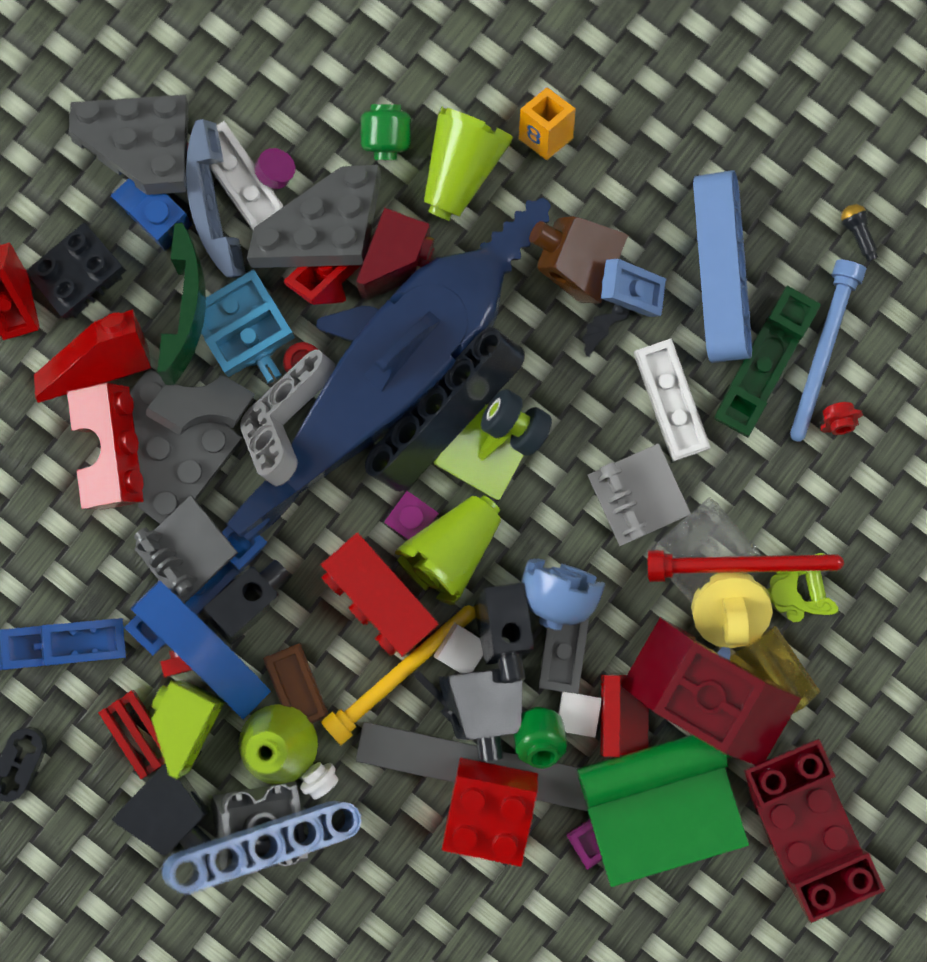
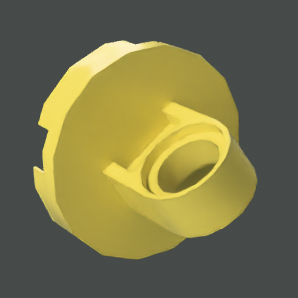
M745 572L717 573L711 576L710 582L705 584L701 590L700 588L696 590L691 605L695 628L701 636L716 646L728 648L747 646L759 639L769 627L773 613L771 600L766 588L755 581L752 575Z

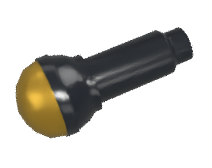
M849 205L841 214V223L853 233L860 251L866 257L867 262L878 258L876 252L877 247L867 227L868 212L861 205Z

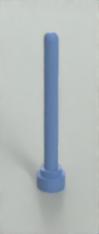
M843 259L836 260L832 272V277L835 278L833 285L836 286L790 432V436L794 441L799 442L806 437L851 291H855L857 285H861L863 282L866 267L859 263Z

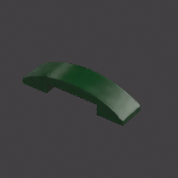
M175 223L171 251V261L178 275H184L178 334H162L157 372L165 385H174L190 363L201 336L205 317L206 287L204 273L196 249L183 223Z
M788 285L785 287L752 344L751 358L743 360L713 419L747 438L750 436L799 341L804 337L820 308V303Z

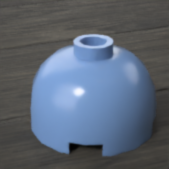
M544 559L528 560L522 583L525 584L528 608L531 612L540 616L539 623L541 625L561 630L563 624L576 625L581 623L596 610L605 587L603 582L595 583L596 576L562 563L560 568L551 567L550 569L543 567Z

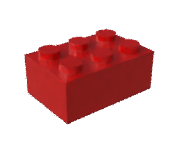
M358 532L321 564L326 571L321 578L336 595L341 596L344 592L353 601L348 607L349 610L363 625L367 626L371 622L378 629L380 634L375 639L390 656H393L396 652L401 657L405 656L439 625Z

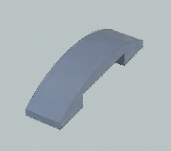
M204 119L196 120L191 132L186 159V185L192 218L202 244L215 265L226 277L240 278L246 274L239 238L223 236L210 165L224 162L217 124Z

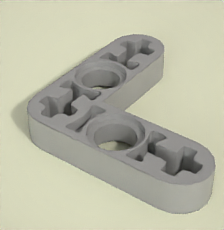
M313 350L306 354L246 411L241 420L240 429L256 471L274 486L282 485L288 481L297 466L296 455L283 425L325 386L335 369V363L320 350Z

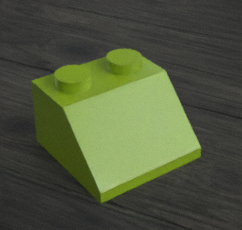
M185 680L170 682L168 687L162 685L151 706L156 709L152 722L168 773L176 779L190 772L225 704L221 698Z

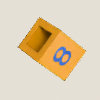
M546 87L520 109L519 140L545 160H548L573 139L576 108Z

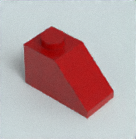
M10 242L0 245V336L2 340H7L38 331L40 327L28 273Z

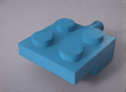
M253 269L206 297L205 317L201 334L228 378L245 367L257 364L268 384L274 382V379L267 367L270 368L275 378L279 379L282 374L270 356L277 348L291 341L295 336L255 270Z

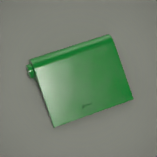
M690 735L577 769L579 784L610 887L749 846L725 770L728 766L727 758L732 756L721 752L696 736Z

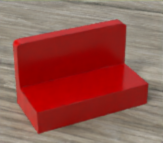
M601 674L600 754L603 757H620V755L648 748L649 708L621 686L627 675Z

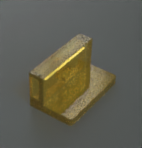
M776 626L765 631L760 638L753 641L750 645L730 655V661L763 680L767 677L800 696L802 699L793 713L803 709L821 692Z

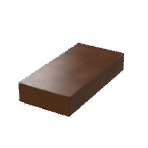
M301 643L263 658L281 705L300 710L312 724L329 715Z

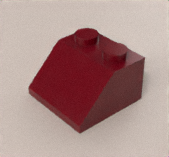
M384 208L356 280L360 298L368 301L402 286L416 270L432 261L435 252L433 247L435 239L430 237V224Z

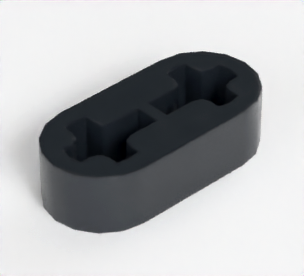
M31 727L19 729L9 737L0 756V801L10 802L18 800L29 791L47 749L46 737L38 729ZM30 735L33 737L31 744L36 747V751L27 753L23 761H19L23 748L18 745V741L27 739ZM15 767H17L19 770L16 774L15 782L20 784L19 789H13L7 793L5 791L7 785L2 782V777L11 776Z

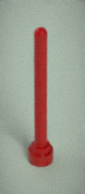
M648 550L649 582H665L666 578H673L674 574L838 571L844 566V560L840 555L673 558V554H665V550Z

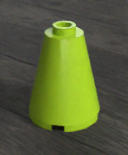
M441 107L437 118L424 202L431 205L428 212L450 221L452 214L460 217L511 144L513 136L499 128L493 131L490 126L485 124L486 122L451 108Z
M483 495L481 498L477 496L469 497L401 544L395 550V555H401L397 560L398 563L425 591L429 587L436 589L440 592L436 599L448 605H455L501 523L498 515L500 512L499 507L487 496Z
M279 704L263 707L253 713L243 725L239 736V753L246 769L257 779L270 784L289 783L302 777L313 765L318 748L317 732L313 724L306 718L307 716L296 708ZM267 745L272 747L274 754L269 751Z

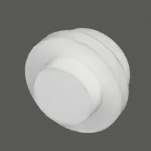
M321 762L312 765L302 775L304 781L300 786L301 791L304 794H310L313 799L324 796L339 780L334 774L336 768L332 763L322 765Z

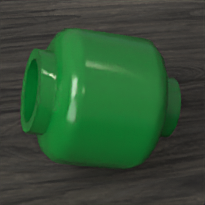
M370 104V111H366L361 115V147L363 150L374 152V160H397V152H405L410 148L411 117L407 112L401 111V105Z
M533 707L521 714V726L518 733L513 734L515 751L519 759L535 768L553 766L562 758L567 749L565 726L561 716L554 710L542 707Z

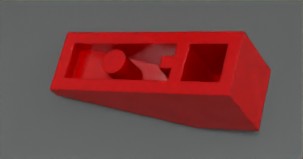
M133 309L122 313H111L103 319L94 321L34 374L35 398L37 402L40 403L66 395L68 391L95 386L150 369L149 347Z

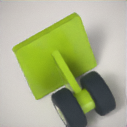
M508 389L501 390L447 448L440 453L434 460V464L487 496L500 500L523 456L534 454L545 442L551 429L552 418L538 407H532L525 413L521 412L523 406L522 398Z

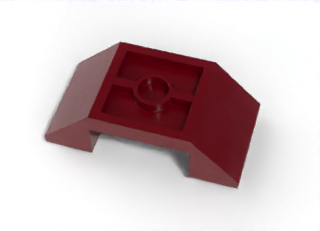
M660 617L621 686L654 713L721 752L753 765L764 762L802 698L767 677L763 680L697 642L692 634Z
M815 739L744 770L753 805L783 875L810 923L885 891L869 852L861 849L832 783L831 779L836 776L820 739Z

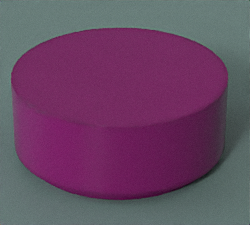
M269 148L260 154L255 163L254 170L262 184L269 188L281 189L287 186L293 178L295 164L286 152L276 148Z

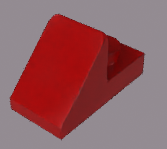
M361 265L297 267L284 279V283L312 305L344 303L346 297L342 283Z

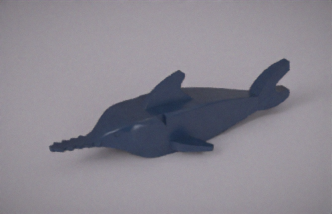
M539 198L537 201L528 200L525 204L526 211H515L514 222L505 221L503 223V231L492 232V241L481 243L478 250L435 258L419 268L380 309L372 306H359L320 317L317 320L316 327L320 331L346 339L352 343L336 365L291 444L297 458V466L293 475L288 481L279 486H274L265 480L227 523L235 533L245 537L248 541L253 540L272 526L287 511L300 493L386 435L399 419L422 399L451 369L456 361L455 359L484 329L493 327L497 319L504 274L512 271L511 261L521 259L520 249L531 246L529 237L536 223L539 221L549 222L548 212L551 204L545 198Z

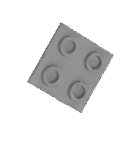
M659 443L620 461L607 464L587 475L619 546L691 515Z

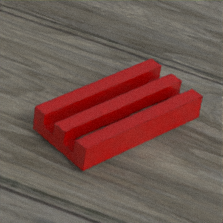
M131 690L98 713L140 779H143L163 766L165 760L163 756L159 759L157 758L125 708V705L128 703L132 705L161 750L152 717L135 690ZM113 713H118L150 765L145 766L114 718Z

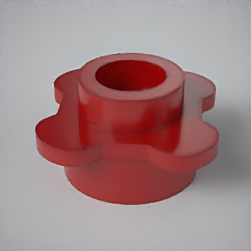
M840 402L826 407L823 410L825 424L820 426L821 432H832L834 435L852 432L859 425L858 418L863 416L862 411L855 410L851 402Z

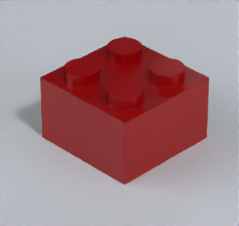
M460 757L441 851L521 867L538 793V773Z

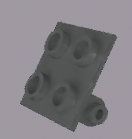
M191 495L154 531L142 528L134 536L136 539L135 551L157 579L164 583L184 604L238 553Z

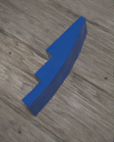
M123 618L0 630V670L126 658Z

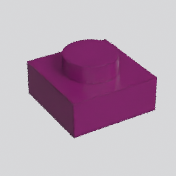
M406 491L384 523L408 540L432 524L439 513Z

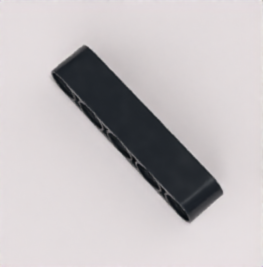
M489 327L481 331L455 359L454 365L439 382L408 410L374 446L365 461L366 472L395 491L401 492L409 488L519 371L525 359L523 348L495 327Z

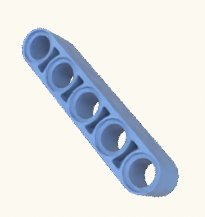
M734 170L695 176L693 189L708 358L711 363L749 359L752 356V338L737 175Z
M328 801L177 852L168 857L164 862L162 877L165 883L172 889L185 894L194 893L349 839L360 829L361 815L353 804L341 801ZM341 809L345 814L346 820L344 826L336 831L331 825V818L335 811ZM305 822L309 833L305 841L298 844L293 838V831L298 823ZM267 835L271 842L270 850L266 855L258 857L254 849L255 842L260 836ZM223 848L230 849L232 853L231 864L224 870H218L215 865L216 854ZM189 861L193 866L192 878L184 884H179L175 879L176 868L179 864Z

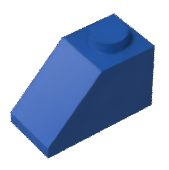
M130 178L111 195L165 251L172 245L175 223H183L186 230L193 225L187 214L167 194L146 195L136 188L134 181Z

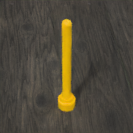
M470 605L464 606L345 711L340 709L336 714L332 711L321 723L330 735L341 746L353 736L351 732L357 727L355 723L437 651L454 623L464 628L476 617L474 607Z

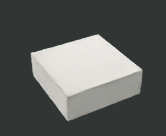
M454 623L435 652L434 657L459 673H469L474 671L483 656L480 638Z
M562 692L558 714L564 722L565 732L595 738L602 698Z

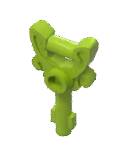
M818 553V554H814V555H826V554H825V553ZM821 571L776 572L777 575H773L769 581V588H766L775 609L780 613L786 612V617L791 622H800L804 618L805 612L813 615H832L839 612L837 604L826 596ZM804 574L811 598L810 602L804 601L797 591L799 576Z

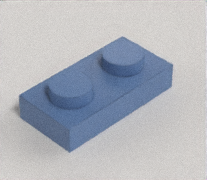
M608 259L605 263L602 280L601 299L648 317L661 316L666 278L620 259Z

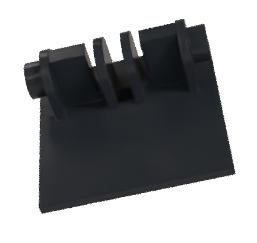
M83 222L29 267L26 272L60 316L67 321L72 316L76 319L78 314L89 306L86 301L87 298L93 304L96 302L92 296L94 292L98 291L102 296L105 295L100 287L104 286L108 290L116 282L123 279L121 275L126 270L87 224Z

